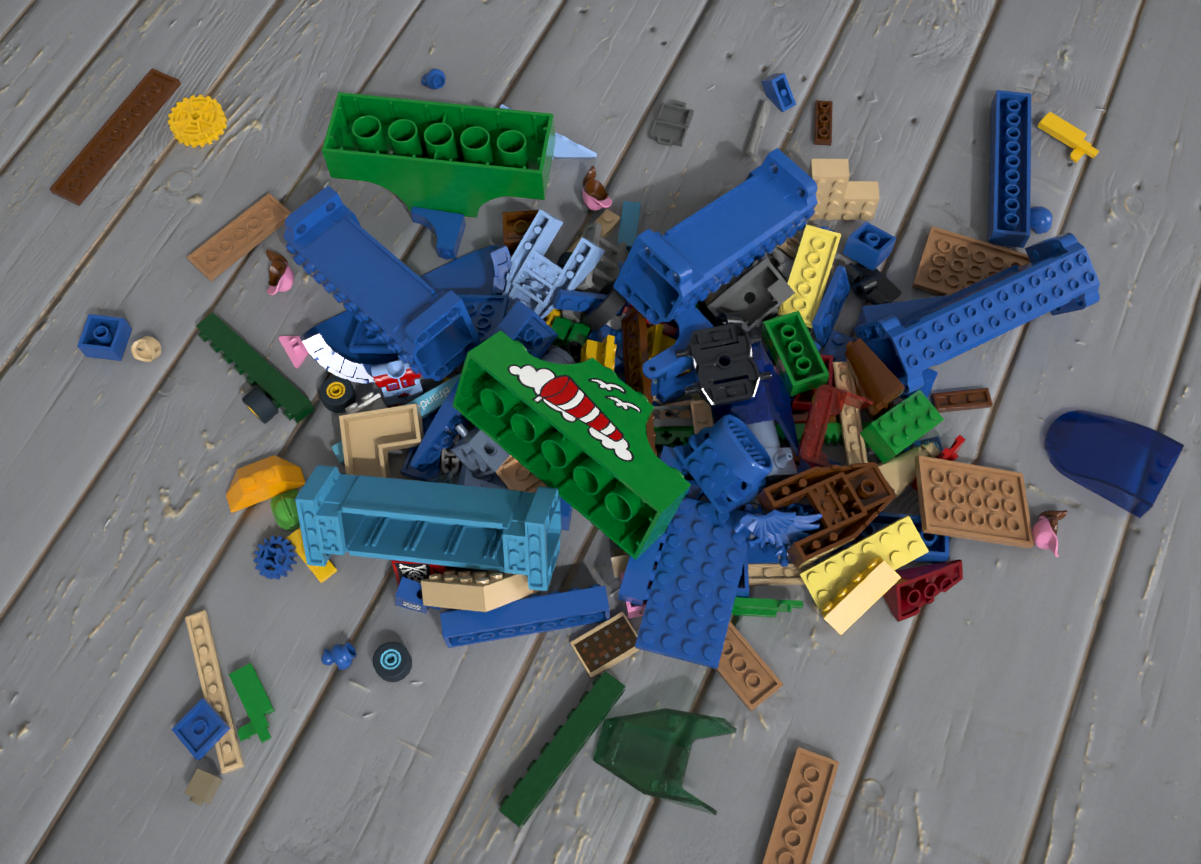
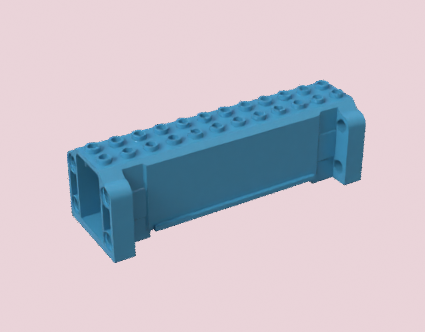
M317 465L295 498L307 565L325 567L332 554L344 555L346 552H349L351 556L528 575V589L547 591L560 552L562 523L561 497L558 488L538 486L536 493L348 475L339 473L338 468L335 466Z

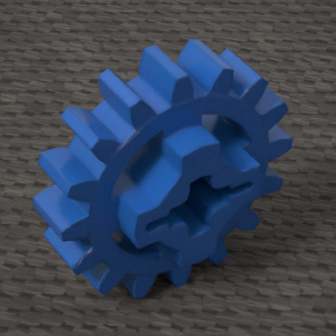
M271 536V541L265 538L264 545L258 544L260 551L254 552L258 555V558L253 559V562L258 563L255 569L260 571V575L266 576V578L271 580L273 578L280 580L281 576L287 577L286 571H293L291 565L297 564L293 559L298 554L293 552L296 546L290 545L292 541L282 536L278 538Z

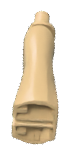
M932 442L910 449L892 458L885 464L882 462L877 464L895 494V498L916 478L914 459L918 455L931 458L940 455V451Z

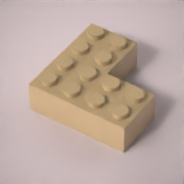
M811 159L808 175L817 184L816 197L818 203L814 208L815 213L809 220H873L880 200L878 181H849L848 159Z
M417 404L339 416L345 470L348 475L391 478L387 451L418 447L424 438L421 408Z
M447 569L443 574L429 575L428 579L421 581L424 606L488 612L540 591L528 589V575L489 570L471 573L470 570L456 572L455 569Z

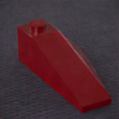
M958 559L897 570L896 572L901 578L883 597L896 621L900 622L913 617L920 612V608L926 603L931 604L935 601V596L941 592L948 591L963 579L962 560Z

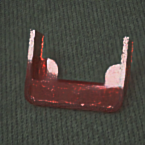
M822 385L816 388L798 450L800 458L811 468L815 466L820 468L830 467L833 465L829 463L828 456L821 451L830 415L835 416L841 413L844 404L861 410L873 405L874 401L829 385Z

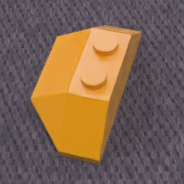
M273 455L237 469L227 491L226 498L230 511L233 513L304 486L306 482L299 466Z

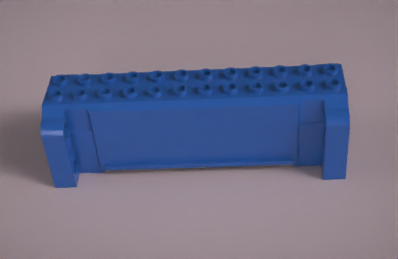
M776 148L767 154L761 166L749 173L743 183L666 231L663 236L658 231L654 233L650 229L639 234L613 288L654 325L662 321L669 322L675 317L677 319L680 318L686 309L691 310L699 300H705L710 292L715 293L722 284L726 285L734 275L736 277L739 276L744 268H750L756 260L760 261L767 252L771 253L777 245L781 246L787 238L791 239L798 230L802 231L806 227L807 219H810L815 213L814 208L818 203L816 182L781 150Z
M330 186L324 188L286 218V230L283 238L287 243L285 245L287 250L294 254L292 258L298 266L302 265V268L308 275L312 274L313 279L318 284L322 283L323 288L328 294L332 292L335 300L339 304L342 302L344 308L349 313L353 312L354 317L360 323L364 322L365 327L370 333L375 332V336L381 343L386 342L388 349L393 354L396 352L398 358L404 364L408 363L409 368L414 374L417 375L419 373L424 379L433 378L435 381H440L466 360L469 351L482 343L463 300L452 290L447 293L442 289L439 293H436L430 285L361 227L356 215L342 203L338 193Z
M1065 233L1037 242L1025 248L1031 263L1020 267L1017 264L902 318L897 319L894 315H888L867 321L854 327L858 339L861 338L905 386L904 392L900 395L909 394L924 386L923 370L931 366L940 365L1050 311L1052 316L1083 310L1099 302L1098 289L1100 282L1086 248L1077 241L1072 233Z

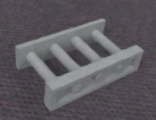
M598 222L584 227L583 238L597 245L600 244L611 252L610 259L602 255L599 260L608 267L607 274L595 267L575 288V291L578 292L589 288L596 294L599 293L602 288L592 282L593 274L603 280L606 286L619 275L618 261L624 262L627 243L622 242L614 246L601 236L602 225Z

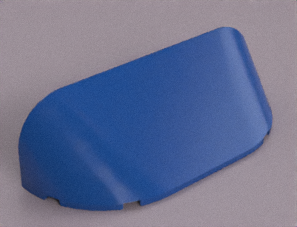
M495 244L468 253L419 277L430 285L436 293L443 289L447 293L452 290L457 295H502L506 289L507 274L510 273L512 261L507 246ZM347 310L315 325L300 336L307 351L326 370L338 377L357 383H375L371 372L372 366L400 360L397 356L398 354L351 353L349 346L358 320L354 317L353 312L349 313Z

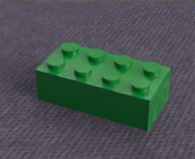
M799 310L764 321L761 334L790 397L826 385L829 372Z
M918 390L872 422L859 434L882 463L885 464L935 428L944 418L922 391Z

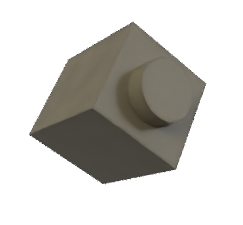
M197 768L185 794L191 796L189 801L200 806L203 802L211 804L222 779Z

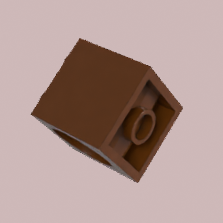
M538 210L502 212L504 245L507 246L511 258L537 215Z

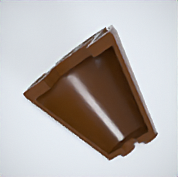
M859 338L857 341H850L845 346L847 350L844 355L868 415L872 421H875L902 402L899 395L904 392L905 386L863 340Z

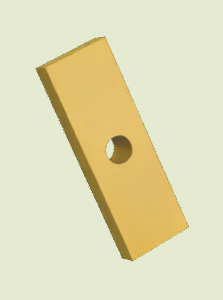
M298 528L285 539L292 541L290 545L296 546V553L307 565L301 528ZM329 560L325 567L307 565L321 584L337 572V569Z

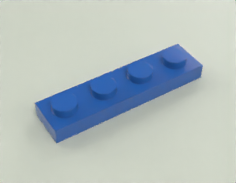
M559 289L553 306L555 309L590 313L608 295ZM627 302L619 310L616 316L622 315Z

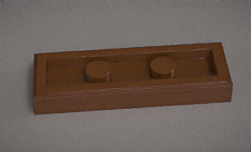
M988 388L932 393L931 395L932 404L939 413L990 408L993 405Z

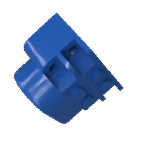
M724 415L712 427H705L697 434L691 435L688 438L689 442L684 446L673 448L719 514L739 510L746 506L765 488V477L773 469L771 457L757 437L743 421L733 415Z

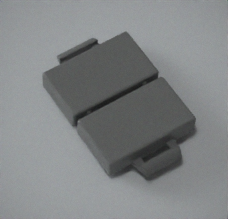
M673 100L670 104L661 103L649 138L656 140L658 144L682 147L694 110L686 109V103Z

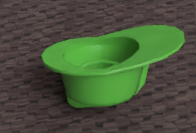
M295 489L273 497L270 502L275 520L284 530L291 531L300 527L295 501L299 493Z

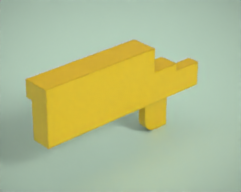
M1049 112L1037 126L1074 149L1069 157L1075 163L1084 154L1094 159L1099 153V150L1092 147L1091 143L1084 140L1087 135L1085 132L1052 112Z

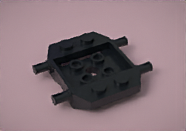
M735 323L693 331L689 345L685 349L675 350L676 359L686 356L690 357L696 385L684 387L685 395L697 393L710 407L754 399L759 382L772 379L771 371L759 373L753 359L751 344L761 343V335L749 336L747 331ZM726 358L729 361V365L722 366L719 363V359ZM742 376L748 377L746 379L725 382L715 385L709 384L710 382H717L721 380L738 378Z

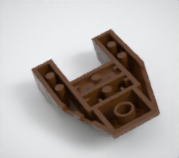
M875 462L854 463L847 466L831 465L830 467L821 468L815 466L764 488L757 499L766 514L773 509L780 510L804 498H808L816 514L822 513L823 517L820 518V521L825 529L793 543L787 550L793 564L798 569L854 540L896 496Z

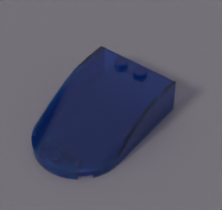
M1085 410L1070 411L1059 416L1051 424L1045 436V450H1047L1050 457L1049 461L1059 473L1139 518L1153 507L1184 447L1178 441L1152 428Z

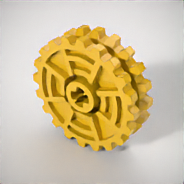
M192 95L189 99L185 97L183 102H177V106L171 108L172 113L168 115L170 119L168 120L169 128L173 132L175 139L186 147L189 145L192 148H196L198 145L204 147L207 143L211 145L213 140H219L218 136L223 135V129L227 128V118L220 103L216 99H211L210 96L204 97L199 95L195 97Z

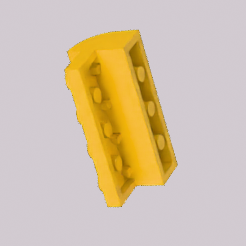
M607 335L602 343L587 339L582 346L580 363L593 357L601 365L614 371L617 345L614 344L615 336Z

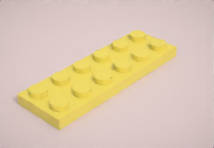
M806 224L788 280V285L795 294L780 305L777 317L799 310L806 326L813 328L812 322L822 300L841 238L840 233Z
M906 515L799 574L817 607L821 610L826 602L832 601L837 596V592L842 587H847L852 582L851 580L855 574L862 572L867 567V563L872 558L880 556L896 570L929 551L910 516Z

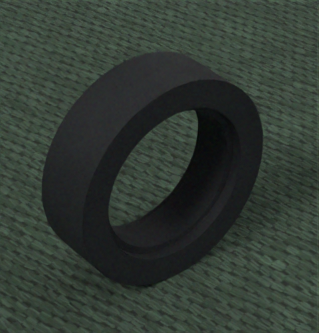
M617 278L609 282L597 293L608 295L606 299L592 312H582L580 319L593 331L600 329L608 323L627 302L613 288Z

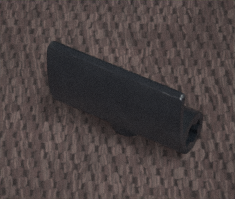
M849 263L845 266L849 284L853 286L855 295L860 298L864 297L872 305L892 303L902 294L877 268L872 271L860 263L856 265Z

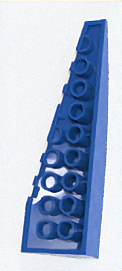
M519 300L491 334L493 336L501 330L512 340L522 343L527 352L538 359L543 356L558 336L539 315ZM460 378L436 414L410 463L413 468L422 473L440 457L442 449L449 448L454 443L452 440L458 435L455 426L461 423L467 429L466 426L471 423L452 406Z

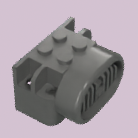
M764 257L728 285L707 304V307L715 317L722 312L738 313L742 317L743 323L741 328L748 332L753 327L757 329L761 326L766 316L769 315L771 317L779 311L777 307L795 294V292L770 261ZM747 292H752L754 300L746 302L744 295Z

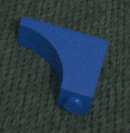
M412 207L411 215L413 222L427 227L437 237L436 249L438 257L446 260H455L466 226L464 215Z

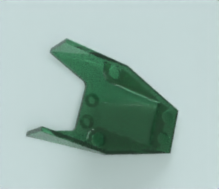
M667 708L604 719L593 761L644 795L716 815L717 811L684 790L682 784L693 742L699 739L736 733L737 728L725 718Z

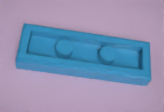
M624 201L617 244L626 242V249L631 250L637 238L641 203Z

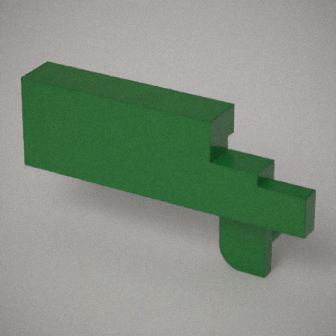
M735 597L731 615L776 618L777 612L791 613V608L802 609L803 601Z
M249 663L228 674L251 720L250 723L239 728L238 736L240 741L243 742L257 734L261 743H264L272 738L267 729L270 725L265 715H269L275 712L254 667Z

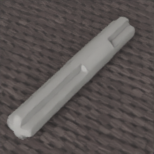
M767 100L761 104L746 150V155H749V157L756 155L771 109V103Z

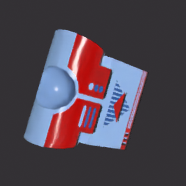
M401 360L371 367L373 379L376 385L382 388L388 408L407 404L424 394L421 375L419 373L417 375L414 374L409 368L408 363L404 364Z

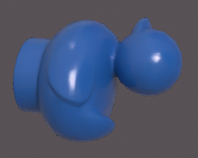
M432 69L423 75L421 83L434 90L442 88L445 85V74L440 69Z
M350 643L344 645L335 644L331 651L324 649L321 661L324 665L328 666L335 662L339 670H345L351 666L353 658L356 657V650Z

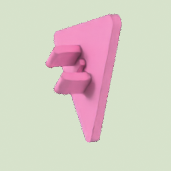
M280 336L279 340L295 368H299L309 354L300 336Z

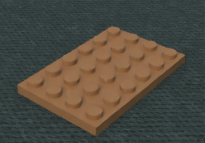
M932 226L912 287L939 296L951 295L1017 264L1020 267L1031 262L1027 254Z
M919 455L914 459L922 530L924 533L1029 549L1034 546L1023 473Z

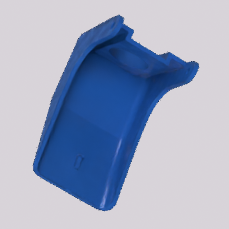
M620 260L618 261L619 273L624 265V262ZM695 306L691 310L686 309L680 318L677 319L675 317L669 321V323L677 326L675 335L670 334L668 336L677 340L676 343L646 361L642 367L645 377L649 379L658 378L657 392L659 394L655 398L661 401L663 405L685 395L684 387L692 386L696 383L690 357L686 356L676 359L675 350L685 349L689 345L693 331L714 327ZM653 367L655 371H650L649 368ZM691 369L689 373H687V374H685V375H683V376H677V375H679V374H681V373H683V372H685V371ZM653 400V406H662Z

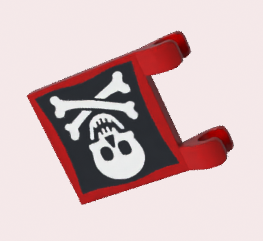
M391 561L398 586L402 577L421 583L422 580L428 579L429 575L436 574L435 569L439 572L447 570V567L443 565Z

